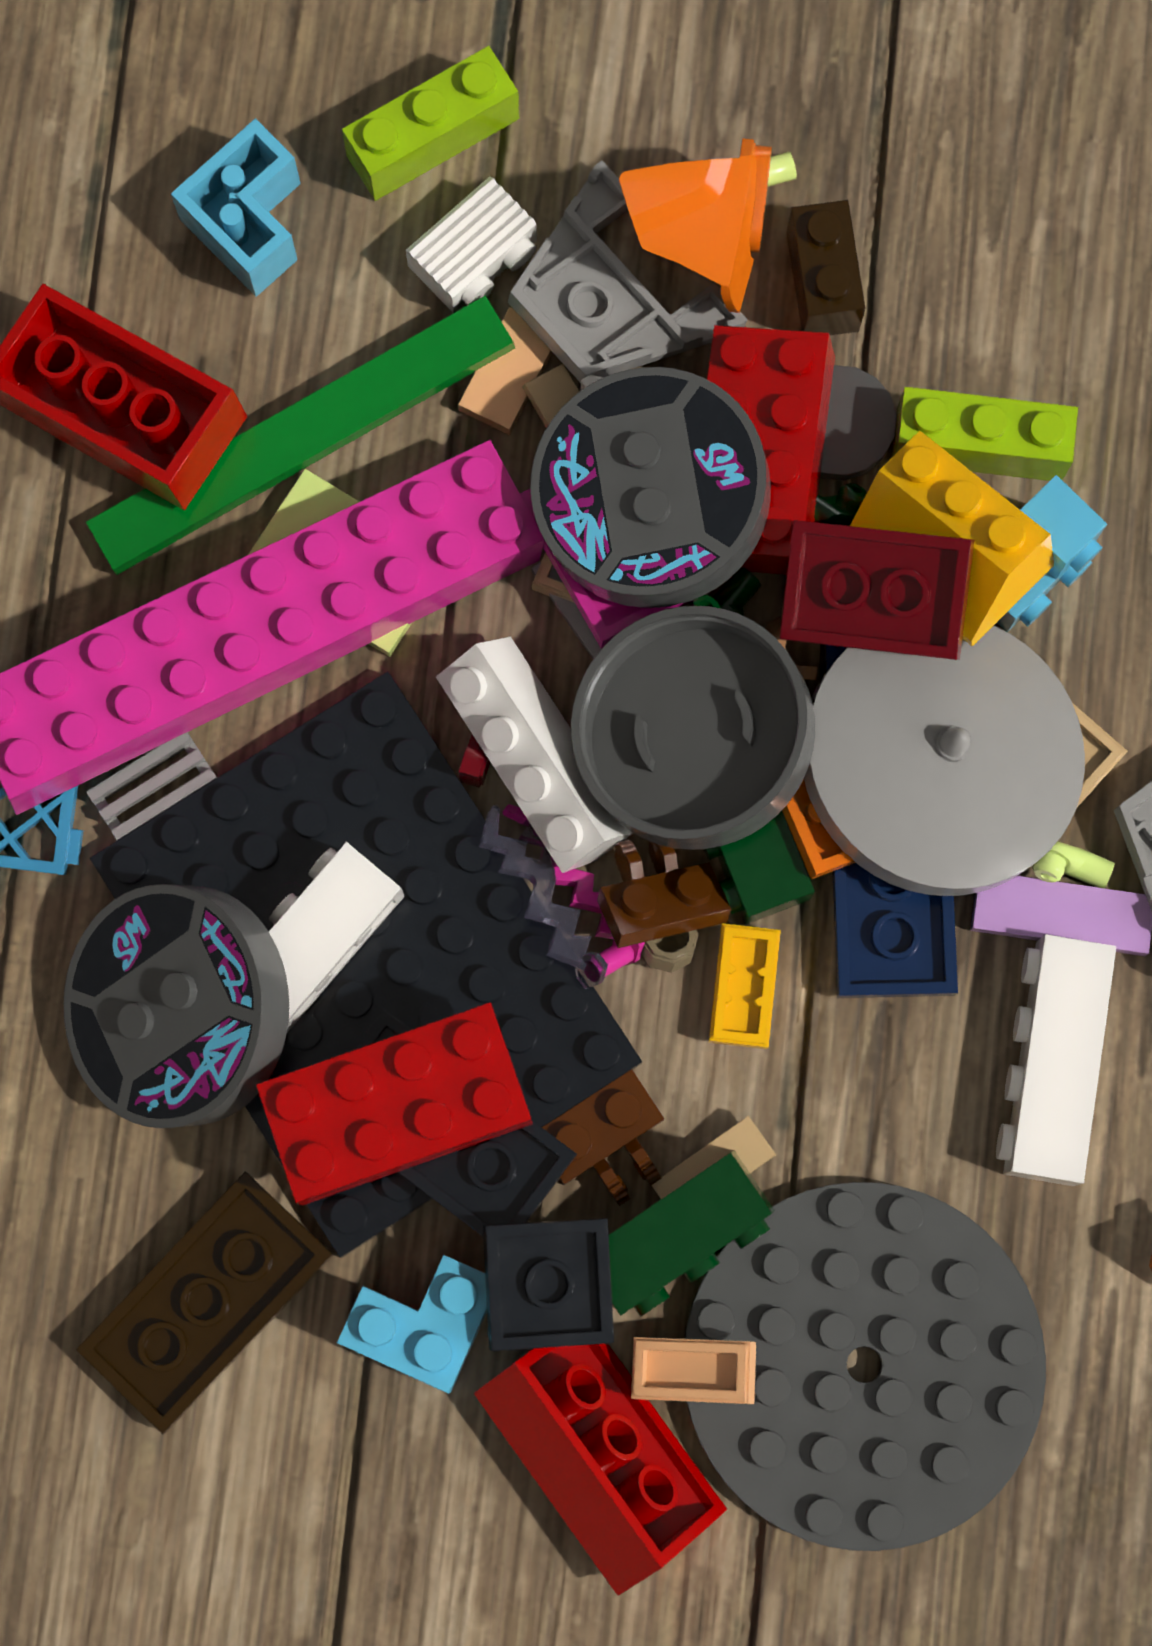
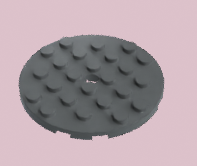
M850 1182L807 1190L772 1206L775 1211L764 1219L770 1228L769 1231L742 1249L732 1240L719 1253L717 1259L720 1264L708 1271L702 1279L687 1320L684 1339L756 1342L754 1404L686 1401L693 1427L705 1453L724 1482L746 1505L780 1529L813 1543L852 1551H881L923 1543L949 1532L982 1510L1004 1488L1027 1453L1038 1426L1046 1384V1354L1037 1310L1024 1280L1001 1246L982 1227L949 1204L919 1191L883 1183ZM865 1346L877 1353L881 1369H879V1373L873 1380L861 1383L850 1376L847 1370V1360L853 1350Z

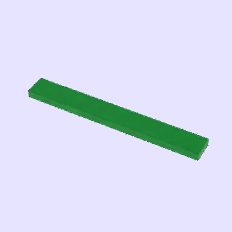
M483 296L234 437L185 511L144 488L86 521V524L111 568L118 575L472 374L481 367L515 349L514 341L487 297Z

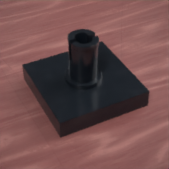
M595 1218L483 1225L489 1350L502 1351L614 1343L608 1219Z

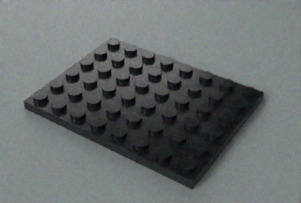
M388 671L90 857L91 862L115 899L129 891L148 885L205 886L227 893L242 902L261 920L268 932L274 926L269 921V918L276 907L290 893L299 897L314 880L308 873L321 855L329 848H333L338 852L346 842L402 888L404 898L288 1031L281 1056L269 1080L351 1052L383 1009L413 1030L490 1002L531 1119L540 1127L545 1126L626 1072L642 1064V1060ZM258 1093L245 1107L283 1166ZM396 1172L306 1205L338 1256L343 1258L433 1199L400 1173Z

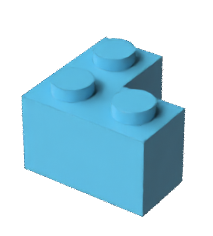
M255 118L171 193L179 219L255 297L298 260L292 235L269 213L301 184L295 157Z
M1057 475L1020 509L1051 534L1054 566L997 622L1006 632L1020 620L1027 627L1030 626L1052 603L1046 594L1060 581L1067 587L1071 586L1093 563L1091 560L1103 548L1097 542V539L1107 526V523Z
M443 1255L419 1310L362 1286L337 1343L449 1394L455 1386L487 1314L485 1273Z

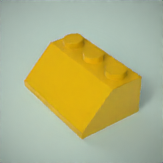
M921 431L914 435L878 471L850 525L853 527L975 540L963 631V640L970 646H973L1054 566L1051 534Z

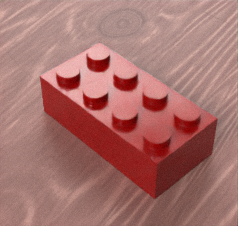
M42 283L0 344V405L184 511L248 417L232 388Z
M714 325L707 380L726 391L747 413L761 440L770 473L771 501L765 528L753 552L741 566V568L744 567L750 572L787 575L793 520L814 522L835 363V354L829 333Z
M491 1002L256 1085L295 1202L302 1206L533 1124Z

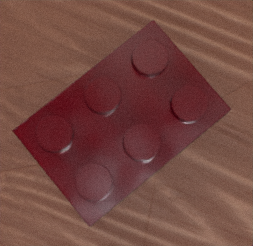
M793 520L780 639L960 660L975 540Z

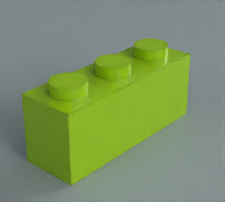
M487 46L344 127L342 134L346 156L374 201H377L519 120V94L490 46Z
M904 387L896 411L897 419L892 457L914 435L921 431L972 472L1050 481L1057 475L1063 480L1073 463L1078 407L913 387Z

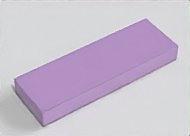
M1016 876L995 888L975 893L970 931L1037 941L1047 934L1117 946L1116 952L1146 956L1149 954L1152 911L1145 894L1064 882L1051 883L1041 879Z

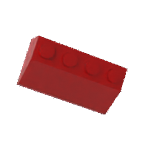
M608 1343L533 1348L473 1394L614 1592L619 1596L662 1569L728 1509L649 1400L631 1399L632 1376Z

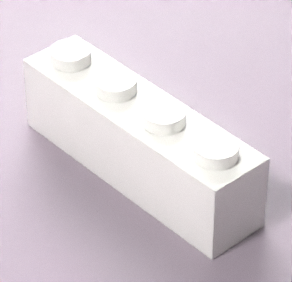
M511 636L475 644L436 676L438 682L562 873L597 861L613 849L615 845H618V842H622L632 834L630 830L621 825L596 800L588 789L576 764L572 747L571 728Z
M348 842L338 852L333 848L325 851L308 873L314 879L299 897L290 893L276 907L269 918V921L274 924L269 933L281 956L289 989L287 1033L404 898L402 888Z
M1045 934L1036 942L1035 949H1026L1022 965L1021 982L1030 984L1027 1007H1018L1013 1028V1041L1022 1042L1019 1065L1009 1066L1005 1084V1100L1013 1101L1010 1125L1001 1124L996 1147V1159L1005 1160L1003 1175L1068 1186L1084 1184L1117 946Z

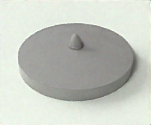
M993 626L973 646H970L962 639L960 660L848 647L826 671L811 697L815 716V740L810 765L804 781L812 805L822 825L836 844L859 866L892 885L908 891L937 896H960L995 888L1012 880L1038 862L1057 843L1071 822L1078 806L1085 773L1083 736L1074 706L1064 686L1043 659L1025 643L996 626Z

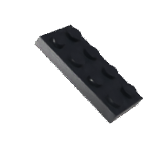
M383 1009L352 1051L412 1029ZM532 1120V1125L410 1167L398 1173L483 1236V1225L527 1223L577 1154Z

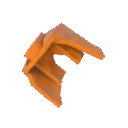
M743 138L740 158L668 163L621 173L619 183L642 249L677 262L720 284L721 296L726 309L729 312L740 313L754 262L751 252H760L772 147L756 145L753 139Z

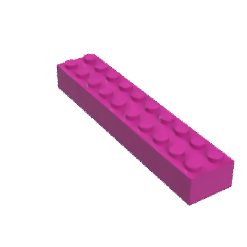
M491 440L0 673V784L15 814L18 815L339 659L407 623L415 622L538 562L545 539Z

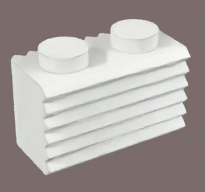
M489 176L406 249L408 267L455 313L462 306L469 305L483 296L487 297L494 288L492 281L504 269L509 268L511 271H515L531 258L536 250L534 244L537 241V224L519 206L518 202L513 200L510 194L505 192L503 187L497 184L493 177Z

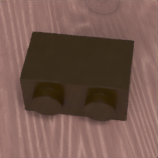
M842 200L791 207L786 234L801 330L829 333V335L859 332L866 307L849 201Z

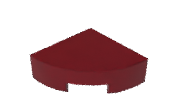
M473 734L465 750L458 772L461 783L480 788L481 785H484L491 762Z

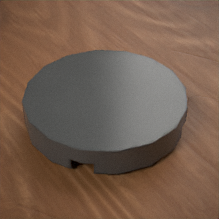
M834 365L820 475L822 479L845 481L866 475L885 457L894 441L897 414L891 395L876 377L857 367Z

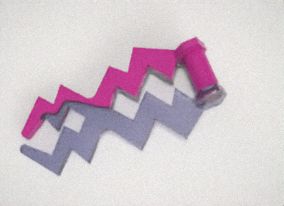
M508 804L503 810V815L526 826L524 832L519 839L498 835L500 808L496 805L492 806L487 813L479 847L505 854L498 873L525 878L533 884V890L524 918L555 926L546 956L576 967V978L584 989L599 985L606 976L623 966L640 960L645 942L621 948L617 947L597 902L599 892H593L594 874L578 869L562 873L518 806ZM527 843L542 847L539 859L525 856ZM555 885L574 887L569 907L551 903ZM570 907L602 914L595 937L613 939L612 946L600 953H586L591 936L574 935L581 910Z

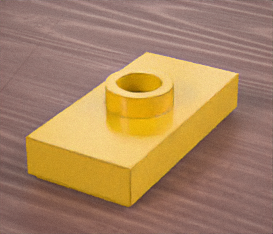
M721 924L708 1043L759 1049L769 1048L781 930Z

